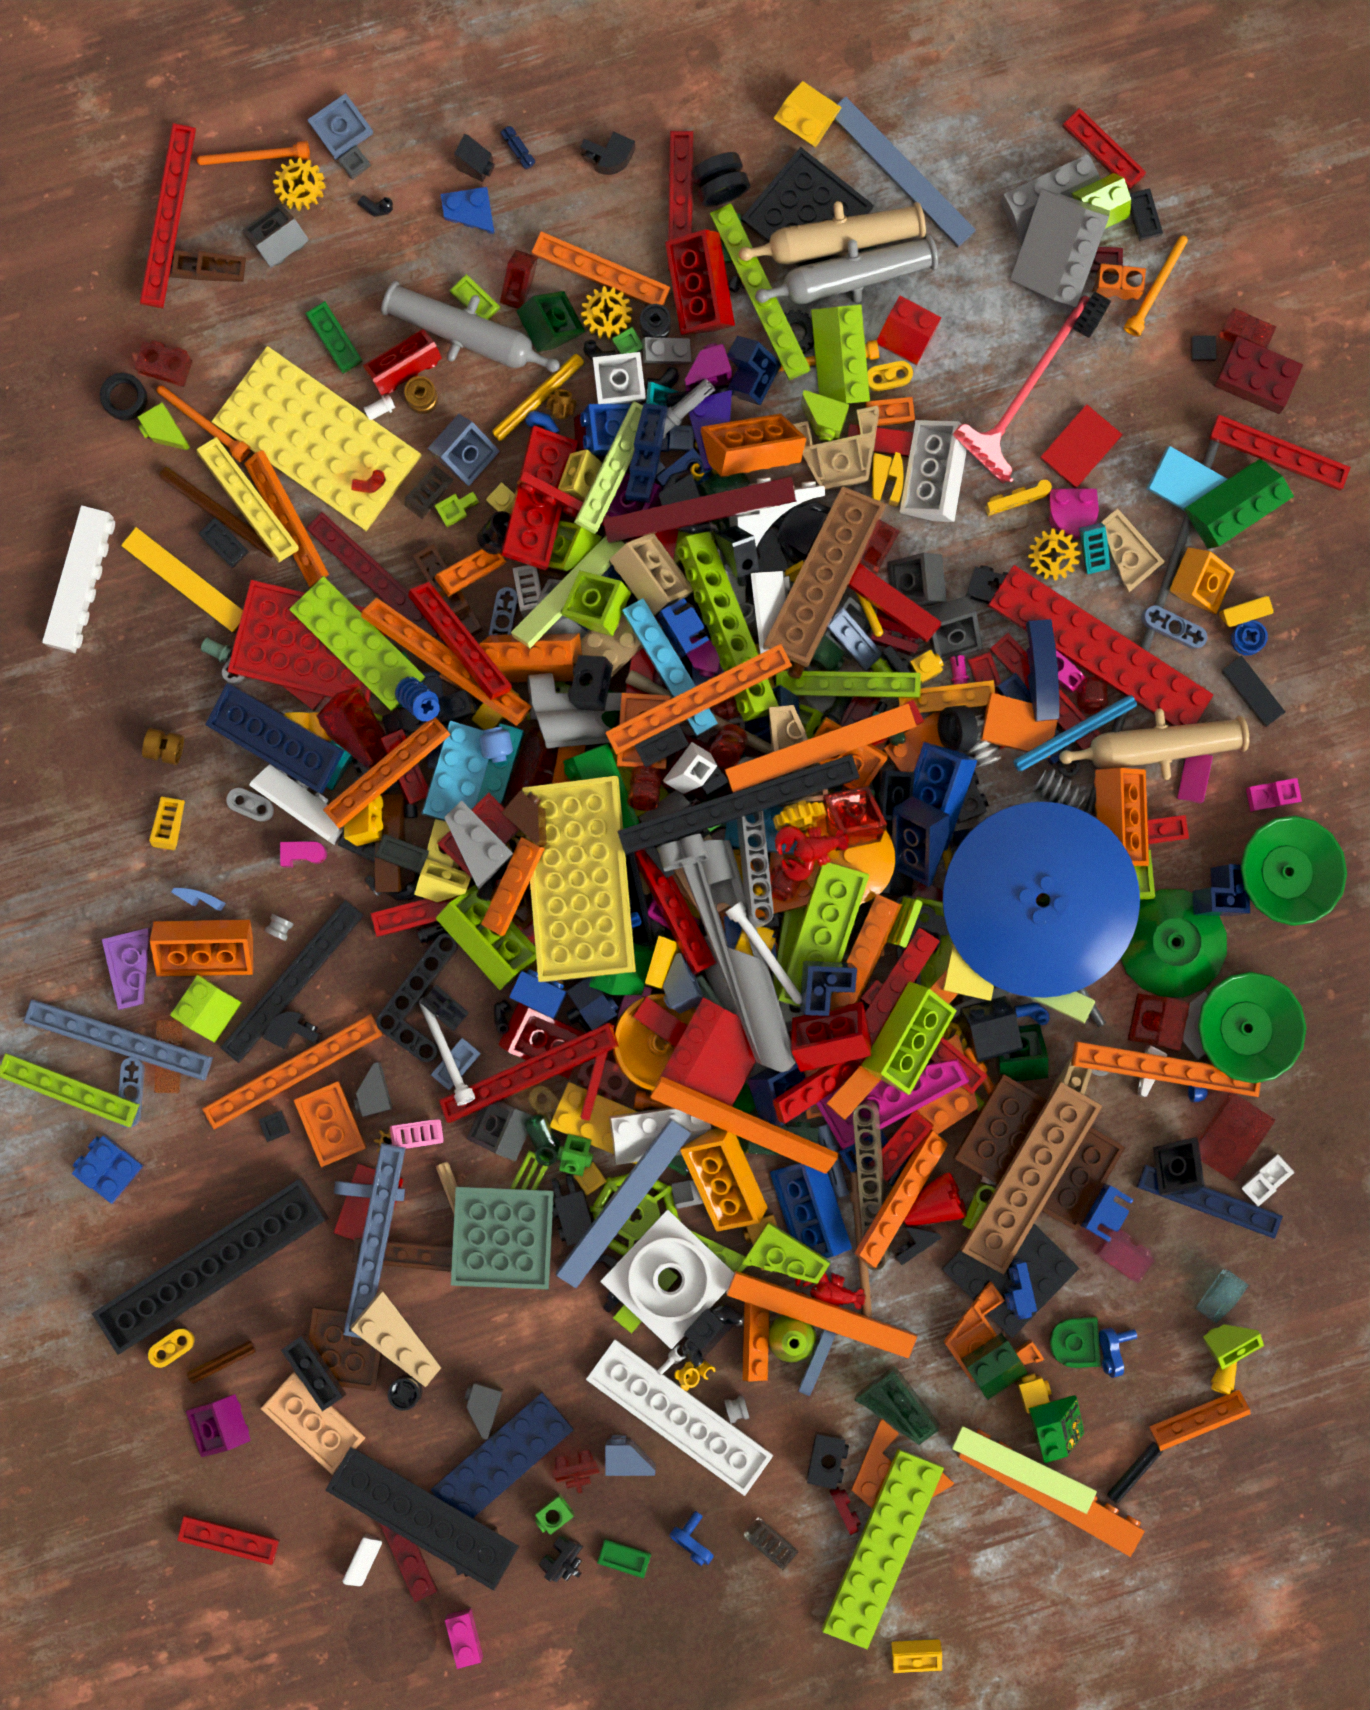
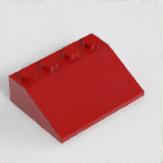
M703 997L661 1076L732 1107L756 1063L739 1016Z

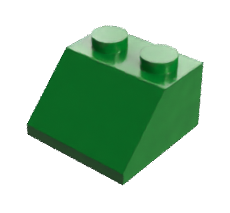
M633 943L636 972L591 977L589 987L611 995H642L654 950Z

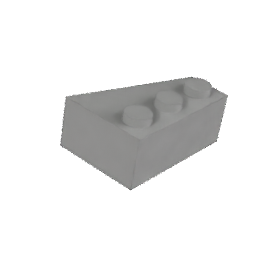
M461 801L444 818L476 886L480 889L512 858L513 853Z

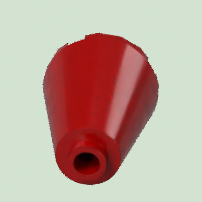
M950 1172L942 1174L922 1188L902 1224L905 1223L907 1227L960 1220L967 1217L965 1203L963 1199H960L958 1193L960 1190Z

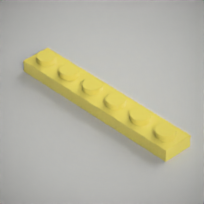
M217 437L196 449L199 457L278 562L299 550L298 545Z

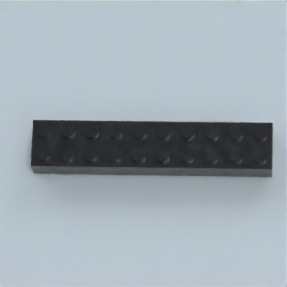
M300 1178L93 1312L92 1315L117 1355H119L328 1220L329 1217L304 1178Z

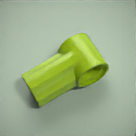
M981 1183L976 1186L973 1193L974 1196L967 1210V1217L962 1221V1225L971 1230L988 1201L980 1200L981 1191L990 1189L992 1194L995 1191V1188L988 1183Z

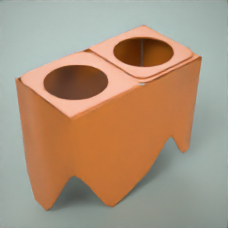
M1100 264L1092 291H1097V293L1106 298L1117 296L1123 300L1131 298L1139 300L1144 292L1146 268ZM1109 271L1119 276L1118 281L1112 285L1105 283L1102 279L1103 272ZM1139 274L1142 275L1141 285L1131 287L1127 284L1126 278Z

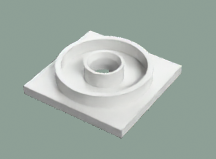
M666 1210L600 1282L670 1349H673L684 1337L685 1331L707 1308H711L726 1292L734 1272L669 1210ZM669 1267L677 1269L682 1276L680 1287L673 1292L662 1290L658 1284L659 1273Z

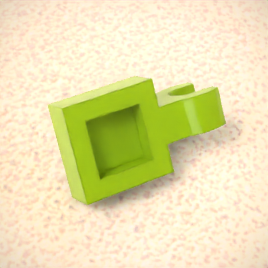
M471 492L461 499H458L457 495L454 494L436 504L435 507L446 527H449L468 516L465 509L474 507L480 502L474 492Z

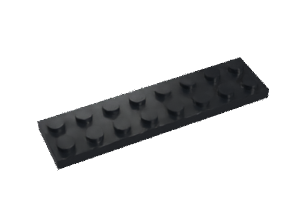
M353 1447L349 1448L325 1490L493 1591L496 1590L520 1547Z

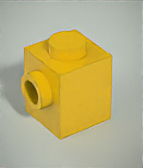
M932 650L909 662L912 667V673H921V685L940 675L943 671L941 667L944 666L940 656L937 653L933 654Z
M1035 1373L1028 1374L1021 1378L1022 1381L1016 1382L1024 1410L1027 1414H1029V1408L1050 1402L1048 1395H1052L1049 1383L1047 1380L1043 1381L1041 1376H1036Z

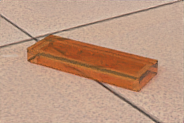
M157 1020L156 1039L182 1047V1023L171 1020ZM155 1065L154 1093H180L181 1073Z

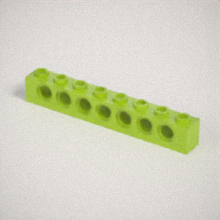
M704 532L685 536L676 546L677 555L682 561L686 578L691 584L694 599L701 610L703 622L707 625L712 645L716 648L720 659V665L724 672L757 656L758 652L711 533ZM768 679L734 695L737 709L744 721L768 716L769 707H779Z

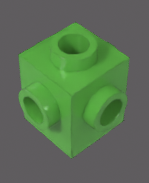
M568 1134L565 1146L560 1145L557 1160L561 1161L559 1171L583 1176L585 1167L590 1168L593 1154L589 1153L592 1140Z

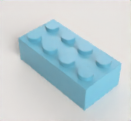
M449 721L446 729L451 735L441 744L421 811V815L445 822L444 817L461 801L470 809L476 805L489 759H485L482 756L479 737L484 734L483 730Z

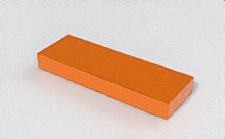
M480 549L437 573L434 578L449 597L500 568L506 563V560L501 556V553L493 555Z

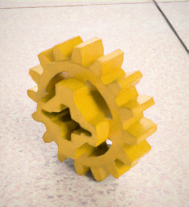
M298 158L297 163L289 159V166L281 164L283 171L275 172L279 180H273L274 186L277 187L274 191L276 196H280L279 200L282 204L287 202L289 209L296 205L297 210L300 211L301 207L305 205L307 210H309L311 202L315 205L318 204L316 197L323 198L324 195L320 189L326 188L325 183L322 182L325 178L323 173H319L320 169L317 165L312 167L311 160L303 164L301 158ZM310 174L314 177L315 185L309 181ZM284 184L289 187V194L285 192Z
M604 286L601 293L594 289L593 297L590 295L586 296L588 303H582V309L585 311L581 313V317L586 319L583 322L584 327L591 326L589 330L591 335L598 332V338L601 339L603 334H607V338L610 340L611 334L615 333L618 336L620 329L627 330L625 323H631L632 318L628 316L632 314V308L627 307L630 304L629 299L623 300V292L617 295L614 287L610 292H607ZM610 299L616 301L618 305L612 303ZM601 300L597 307H593L598 301ZM605 305H607L609 310V321H606L604 315ZM617 319H620L616 325L612 326ZM599 321L604 327L597 325L595 322Z
M1052 528L1050 535L1043 531L1042 539L1038 536L1034 538L1037 545L1031 544L1029 547L1034 550V553L1029 554L1028 558H1034L1035 560L1030 566H1037L1039 568L1036 572L1037 575L1044 572V579L1046 580L1050 575H1053L1054 581H1057L1059 574L1066 578V571L1068 570L1073 573L1075 569L1072 565L1080 563L1078 559H1075V556L1081 554V551L1075 550L1079 542L1072 543L1073 534L1067 537L1064 536V529L1057 534L1056 529ZM1049 539L1047 549L1039 551L1041 545ZM1059 539L1064 541L1069 549L1063 548L1059 543ZM1053 548H1056V552L1065 553L1057 557L1056 561H1054L1052 556L1044 555L1052 552ZM1070 558L1068 564L1063 569H1060L1062 560ZM1040 560H1045L1050 564V569L1046 568Z
M803 800L790 806H785L783 812L775 815L773 822L777 831L789 825L803 831L808 827L817 826L819 819L825 818L827 813L823 802L811 804Z

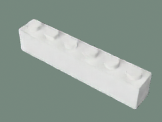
M81 505L42 642L48 647L76 653V649L81 647L83 641L82 628L83 625H87L89 620L88 607L90 602L94 601L96 589H94L95 582L101 577V561L103 557H106L109 549V544L107 543L108 536L113 533L115 528L114 517L109 512Z

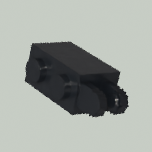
M567 1174L566 1182L567 1186H569L570 1194L562 1196L560 1183L557 1178H553L551 1181L556 1196L554 1199L555 1203L553 1204V1213L555 1218H560L562 1227L558 1228L561 1241H566L567 1246L579 1242L593 1222L584 1191H576L572 1174Z

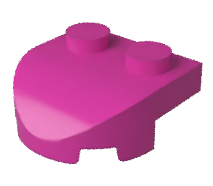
M1051 489L1048 494L1049 523L1051 528H1055L1059 532L1064 529V536L1067 537L1073 534L1072 539H1080L1079 528L1094 525L1097 522L1099 512L1097 489Z

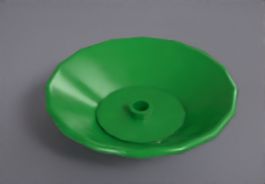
M1296 815L1274 818L1258 828L1244 848L1240 867L1244 890L1255 908L1272 921L1291 926L1314 923L1330 913L1343 895L1347 878L1344 852L1333 834L1315 820ZM1286 868L1290 870V876L1285 874Z
M1160 889L1155 891L1154 899H1140L1137 925L1133 937L1120 959L1126 973L1142 989L1160 997H1186L1203 990L1219 975L1227 955V932L1220 916L1194 915L1193 893L1184 889ZM1173 938L1179 940L1178 947L1172 945Z
M1255 972L1231 975L1214 986L1201 1005L1198 1022L1202 1049L1214 1067L1234 1080L1249 1083L1274 1080L1292 1068L1303 1050L1307 1028L1302 1006L1290 988L1272 976ZM1245 1024L1250 1027L1249 1033L1244 1031Z

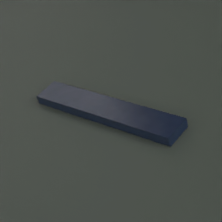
M1145 1164L1136 1186L1139 1189L1273 1239L1277 1235L1283 1218L1282 1215L1207 1187H1202L1194 1194L1159 1195L1156 1168Z

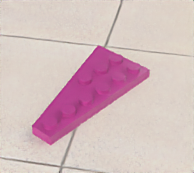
M958 1059L930 1063L924 1068L910 1095L880 1080L863 1101L871 1100L878 1106L880 1129L966 1084L969 1082V1078ZM838 1088L816 1104L841 1148L845 1149L855 1143L853 1112L843 1120L826 1105L840 1089ZM867 1108L860 1109L863 1117L871 1118L870 1110ZM868 1132L862 1133L863 1139L871 1135Z

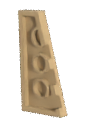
M382 1289L350 1327L354 1333L425 1387L441 1369L440 1365Z

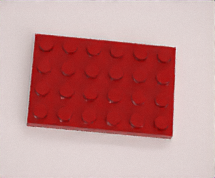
M251 580L227 672L368 707L372 692L289 610L305 593ZM353 605L361 614L362 611L366 608L362 606Z

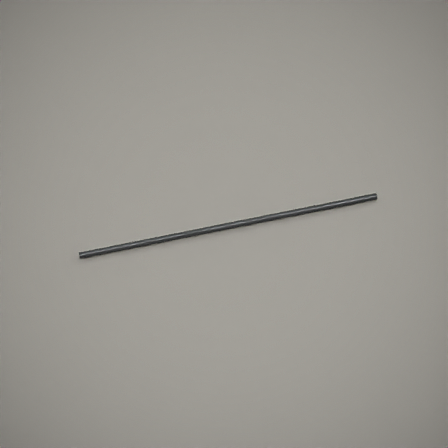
M1210 440L1202 464L1209 469L1212 467L1220 444L1219 442ZM1185 514L1154 606L1164 608L1192 526V522L1187 514ZM1156 612L1151 613V622L1160 620L1155 617ZM1147 627L1140 647L1149 652L1156 631ZM1128 711L1115 719L1111 732L1122 731ZM1094 784L1084 812L1092 816L1095 811L1096 788Z

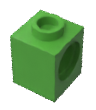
M558 1494L536 1511L535 1516L537 1519L535 1522L542 1532L547 1530L551 1535L574 1517V1511L562 1495ZM549 1510H556L560 1518L557 1521H550L546 1513Z

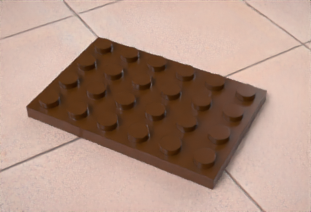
M1001 1074L953 1158L998 1185L1047 1100L1008 1076ZM1090 1127L1041 1211L1071 1229L1078 1231L1126 1147Z

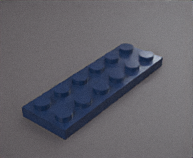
M226 683L205 724L318 793L324 792L344 753L343 749L230 683Z
M541 1392L432 1487L431 1491L439 1499L474 1518L569 1435L574 1428L548 1397Z

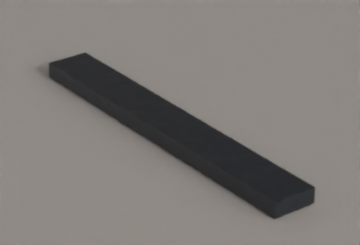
M345 900L220 1048L236 1062L240 1063L265 1034L270 1022L276 1016L283 1013L365 915Z

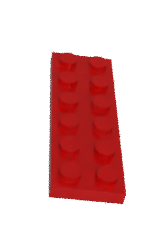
M533 426L530 431L520 474L525 471L558 489L571 453L576 452L578 441ZM518 484L501 556L546 571L549 567L562 507L557 504L551 506L543 502L542 496L536 493L533 495L521 490V485Z

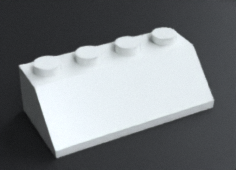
M915 421L900 513L930 521H955L967 451L952 435L962 425L959 421Z
M783 571L751 573L760 654L767 651L763 649V645L788 596V591L791 590L790 577L786 576Z
M269 764L249 784L251 787L333 845L344 832V826L339 829L323 811L327 806L326 803L329 801L318 792L315 795L307 791L308 786L298 780L293 781L287 777L288 774Z
M673 1107L609 1116L615 1165L638 1162L670 1118L692 1133L683 1146L711 1130V1124ZM679 1150L675 1156L682 1155L681 1151Z

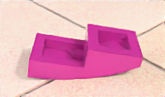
M1297 778L1246 788L1250 812L1302 802Z

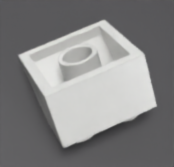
M640 352L593 357L598 404H631L633 401L638 403L646 400Z

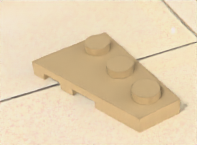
M1117 508L1101 523L1106 526L1108 549L1128 594L1165 561Z

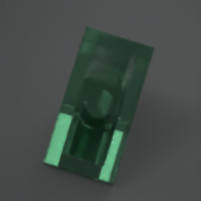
M823 635L810 663L822 671L839 672L845 662L842 659L845 652L826 635Z

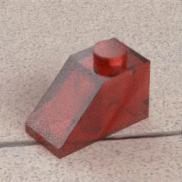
M515 250L508 261L500 298L501 304L519 309L525 303L534 278L538 260L537 256Z
M879 519L859 564L878 573L900 531Z

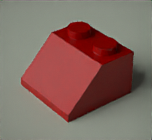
M900 295L877 338V344L917 366L942 317Z

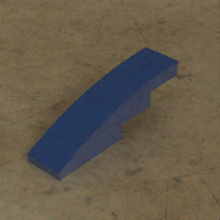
M643 404L634 440V453L629 469L630 478L625 494L626 500L650 503L662 447L667 406Z
M1052 620L1028 621L1026 629L1030 647L1026 651L1030 673L1027 675L1035 722L1058 720L1059 682Z

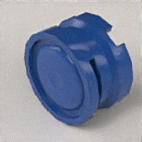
M1255 620L1239 624L1231 634L1233 648L1244 656L1256 654L1266 645L1268 640L1266 628Z

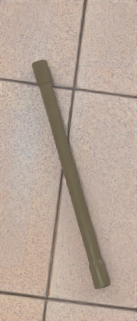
M634 670L630 671L625 683L642 692H647L651 695L671 696V699L673 698L669 690ZM713 714L718 722L714 726L717 730L765 755L772 752L769 742Z

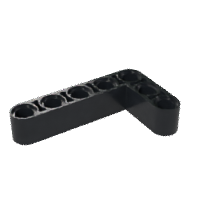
M441 934L436 938L376 1020L377 1027L381 1032L422 1062L434 1061L439 1054V1049L432 1040L405 1020L457 952L458 943L450 934ZM450 938L453 942L452 949L447 952L443 951L440 947L442 940ZM432 957L438 960L437 969L429 971L426 967L427 960ZM415 977H421L424 981V985L420 990L412 988L411 983ZM402 996H406L409 1000V1006L404 1010L399 1009L397 1006V1001ZM388 1015L392 1016L395 1021L391 1029H385L382 1024L383 1019ZM406 1030H410L414 1034V1039L409 1044L402 1041V1034ZM426 1044L431 1045L433 1048V1054L430 1058H424L421 1055V1048Z

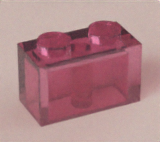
M1111 1230L1108 1234L1111 1237L1110 1242L1104 1240L1095 1254L1129 1279L1139 1284L1155 1261V1259L1150 1257L1152 1252L1141 1244L1136 1247L1129 1242L1132 1237L1122 1230L1118 1232Z

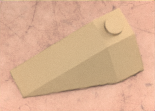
M794 705L769 707L772 752L808 740ZM817 762L804 768L781 775L779 777L774 778V780L805 769L820 765V763ZM828 790L779 805L777 808L790 806L803 800L810 803L829 800Z

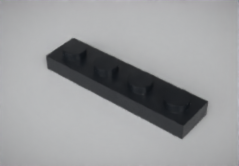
M466 690L438 698L440 712L436 718L441 724L475 713L471 694ZM407 709L382 716L386 735L403 729L405 735L414 733L427 722L420 721Z

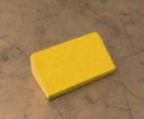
M1264 596L1219 611L1220 613L1218 614L1228 627H1232L1273 613V608L1269 596Z
M939 1639L894 1641L891 1643L893 1673L942 1671V1648Z

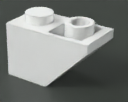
M691 742L663 781L684 794L702 786L717 765L711 753Z

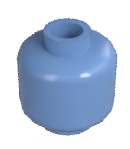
M502 726L483 730L484 734L479 737L482 756L485 759H492V763L506 761V755L513 752L509 731L503 730Z

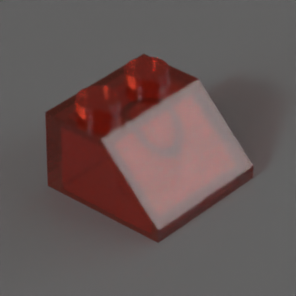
M869 786L825 794L823 796L827 813L825 819L828 835L836 836L837 830L843 829V832L849 838L848 848L881 841L887 823ZM836 847L835 850L838 851L842 849L840 847Z
M1137 993L1127 1040L1180 1051L1190 1003L1169 997Z

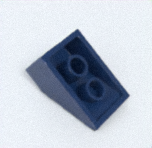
M914 796L893 808L892 843L895 851L894 869L928 887L931 886L949 836V814Z

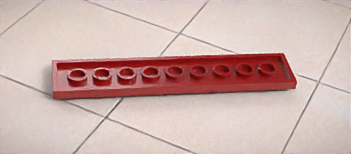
M1015 565L1011 567L987 605L1026 632V623L1028 621L1051 619L1055 647L1059 653L1123 695H1132L1137 704L1154 715L1156 709L1161 708L1164 711L1165 722L1171 726L1196 724L1214 695Z

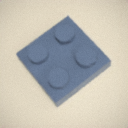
M346 93L307 119L312 129L335 160L374 134L369 124Z

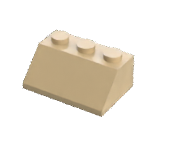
M655 534L646 535L626 543L609 559L616 572L620 574L638 601L644 598L654 617L661 610L693 593L691 584Z

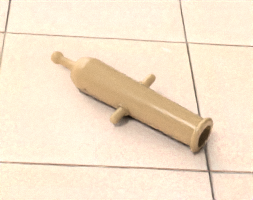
M837 201L833 206L834 217L832 220L783 227L771 235L769 243L755 248H741L739 257L743 261H748L752 257L768 255L772 256L776 262L786 265L835 254L843 257L849 253L848 242L851 239L857 241L858 249L915 236L923 239L926 235L925 217L921 204L918 202H914L911 207L846 217L843 212V204Z
M1158 708L1155 711L1156 726L1154 728L1104 733L1093 739L1089 748L1074 752L1064 750L1060 753L1059 759L1063 764H1069L1075 760H1091L1099 769L1127 768L1158 763L1161 765L1162 778L1169 780L1171 778L1170 762L1172 760L1237 749L1245 752L1249 747V730L1245 718L1241 715H1238L1234 720L1168 726L1165 725L1164 711Z

